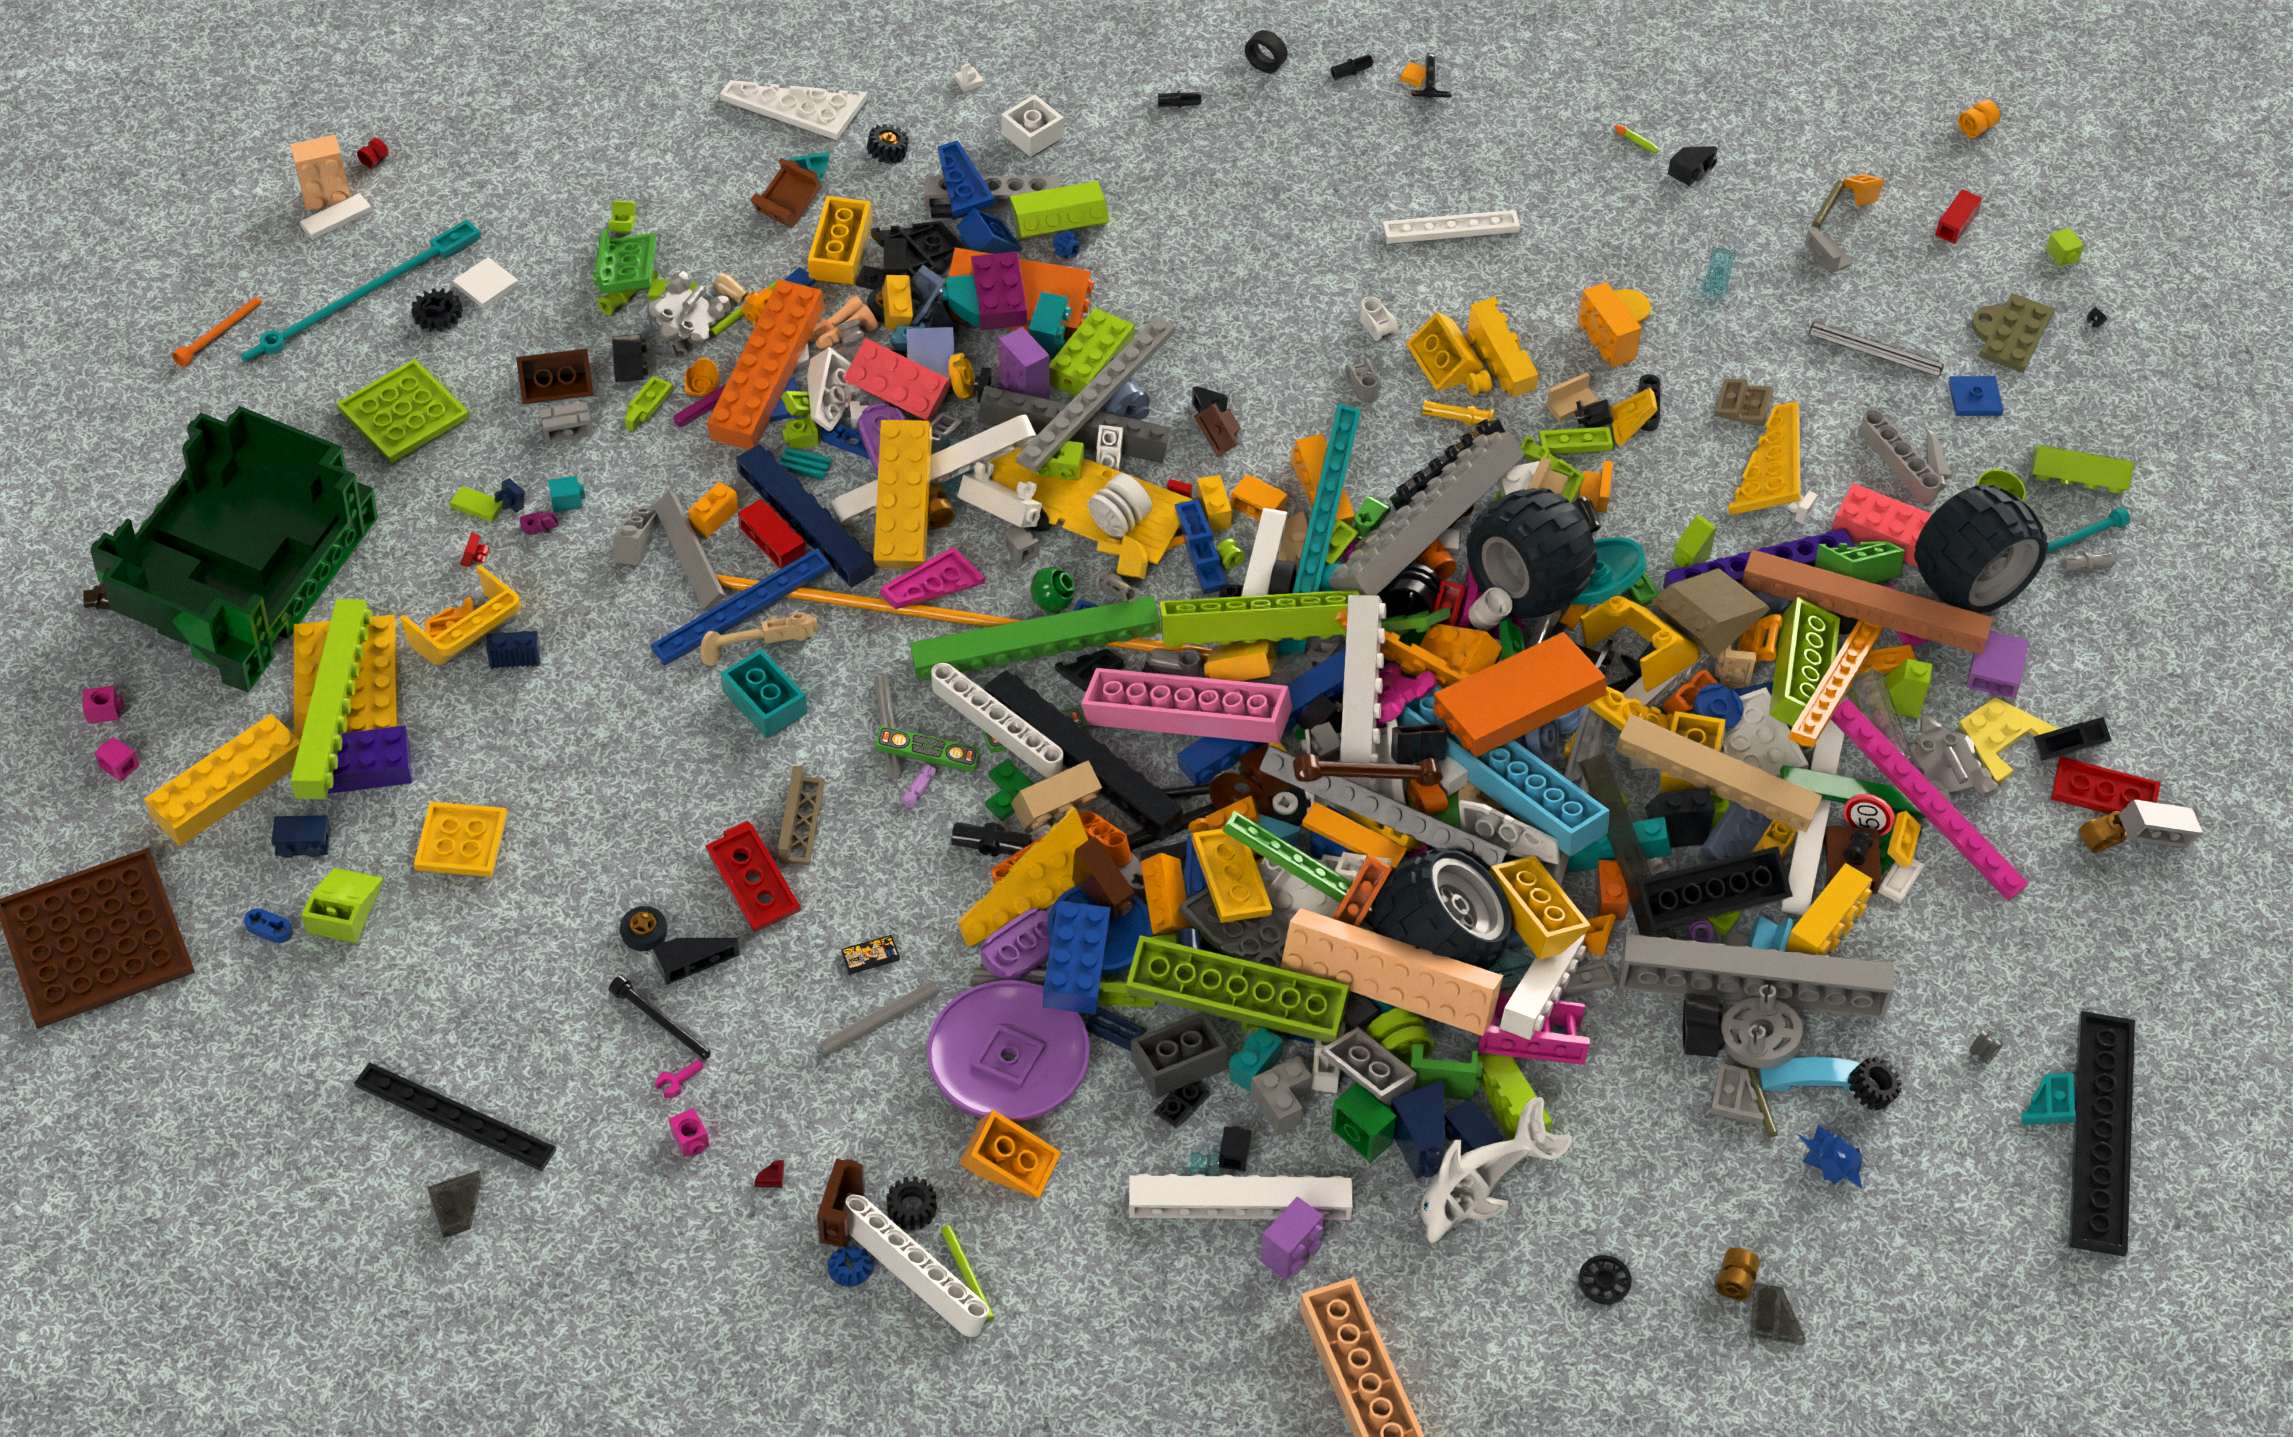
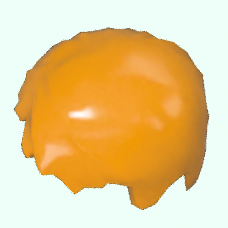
M700 358L696 360L692 367L686 369L684 391L687 394L705 397L718 388L720 376L718 368L713 361Z

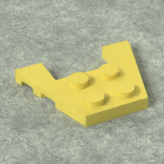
M1996 697L1962 719L1959 723L1962 733L1968 735L1974 742V750L1981 759L1982 766L1990 771L1992 780L1997 784L2010 777L2013 773V769L1997 756L1999 753L2028 733L2037 736L2058 730V728Z

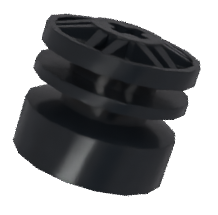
M1410 563L1389 583L1382 602L1386 604V617L1390 618L1404 614L1406 617L1428 610L1431 614L1437 595L1440 592L1441 581L1437 574L1425 565Z

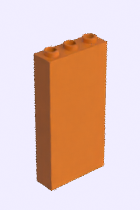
M955 248L948 277L971 275V256L988 255L990 253ZM1019 259L1027 307V324L1024 326L1006 327V329L1017 330L1023 327L1028 332L1041 291L1069 298V307L1072 308L1070 320L1064 323L1065 333L1063 338L1070 339L1085 320L1083 319L1084 313L1088 314L1090 300L1087 299V296L1092 294L1094 281L1090 280L1091 271ZM950 311L954 320L967 322L966 320L962 319L961 317Z
M1562 632L1435 692L1433 711L1438 719H1442L1446 723L1450 733L1455 734L1460 739L1463 748L1469 750L1476 758L1605 696L1606 677L1565 632Z

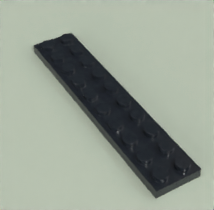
M2081 1011L2078 1026L2075 1095L2076 1122H2074L2069 1247L2125 1257L2128 1252L2135 1020Z

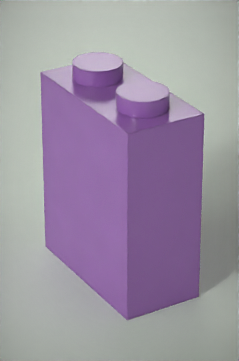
M1990 630L1983 654L1973 652L1966 687L2016 699L2021 684L2029 640Z

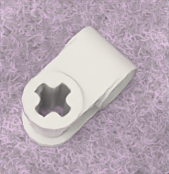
M1366 297L1362 300L1359 320L1375 341L1381 340L1382 336L1398 332V324L1395 317L1389 313L1378 298Z

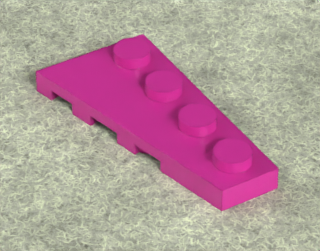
M952 547L882 586L879 594L894 609H899L983 584L986 578L955 547Z

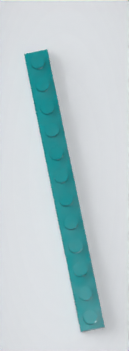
M1339 403L1337 405L1292 594L1318 592L1361 409ZM1283 638L1280 641L1277 654L1301 661L1307 639Z

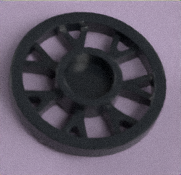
M1607 1255L1594 1256L1588 1259L1582 1265L1578 1277L1579 1286L1584 1295L1593 1302L1603 1305L1615 1304L1623 1300L1628 1295L1632 1283L1631 1274L1627 1266L1619 1259ZM1593 1263L1598 1267L1595 1273L1589 1268ZM1604 1263L1614 1264L1612 1270L1604 1268ZM1623 1271L1625 1277L1617 1279L1616 1273ZM1583 1276L1594 1278L1593 1283L1584 1282ZM1617 1284L1624 1287L1625 1290L1621 1293L1614 1289ZM1596 1287L1600 1292L1594 1295L1590 1290ZM1611 1291L1613 1298H1605L1604 1292Z

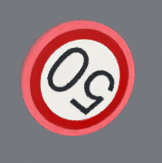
M1855 795L1846 802L1843 809L1845 821L1851 828L1865 827L1868 829H1878V837L1887 834L1894 825L1895 816L1891 807L1884 800L1873 795Z

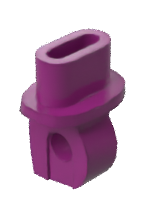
M537 511V513L520 517L521 528L528 535H535L540 531L549 533V529L559 527L558 519L553 512L544 514L542 511Z

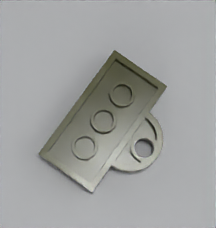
M2011 293L2004 307L1990 305L1980 308L1974 314L1972 321L1974 333L1980 339L1986 341L1980 357L2024 373L2055 308ZM1985 318L1989 320L1990 323H1983L1979 319Z

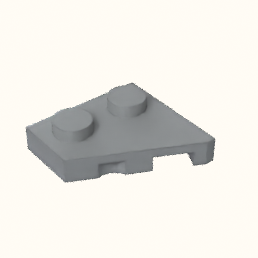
M1720 1063L1710 1113L1762 1126L1764 1115L1759 1111L1756 1102L1757 1096L1755 1090L1751 1087V1079L1747 1069Z

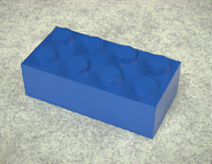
M1064 901L1057 902L1043 990L1042 1008L1096 1015L1109 929L1110 907Z

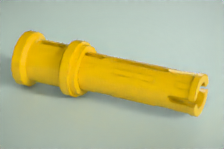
M1425 400L1422 415L1462 421L1471 427L1485 419H1488V421L1494 420L1495 409L1490 411L1477 409L1473 405L1464 408Z

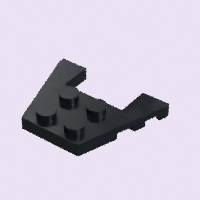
M941 221L912 224V228H901L897 225L891 226L890 230L880 231L879 227L871 229V237L881 247H884V239L904 238L907 240L908 248L922 261L907 267V275L910 279L922 265L937 274L952 262L955 248H965Z

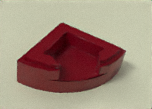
M784 1160L773 1161L770 1163L771 1165L759 1172L755 1178V1187L783 1188Z

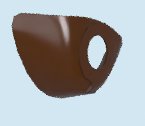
M1224 772L1209 784V795L1217 810L1252 796L1255 799L1259 814L1272 818L1273 813L1267 795L1249 779L1234 772ZM1242 782L1247 784L1250 790L1247 793H1240L1235 790L1234 785Z

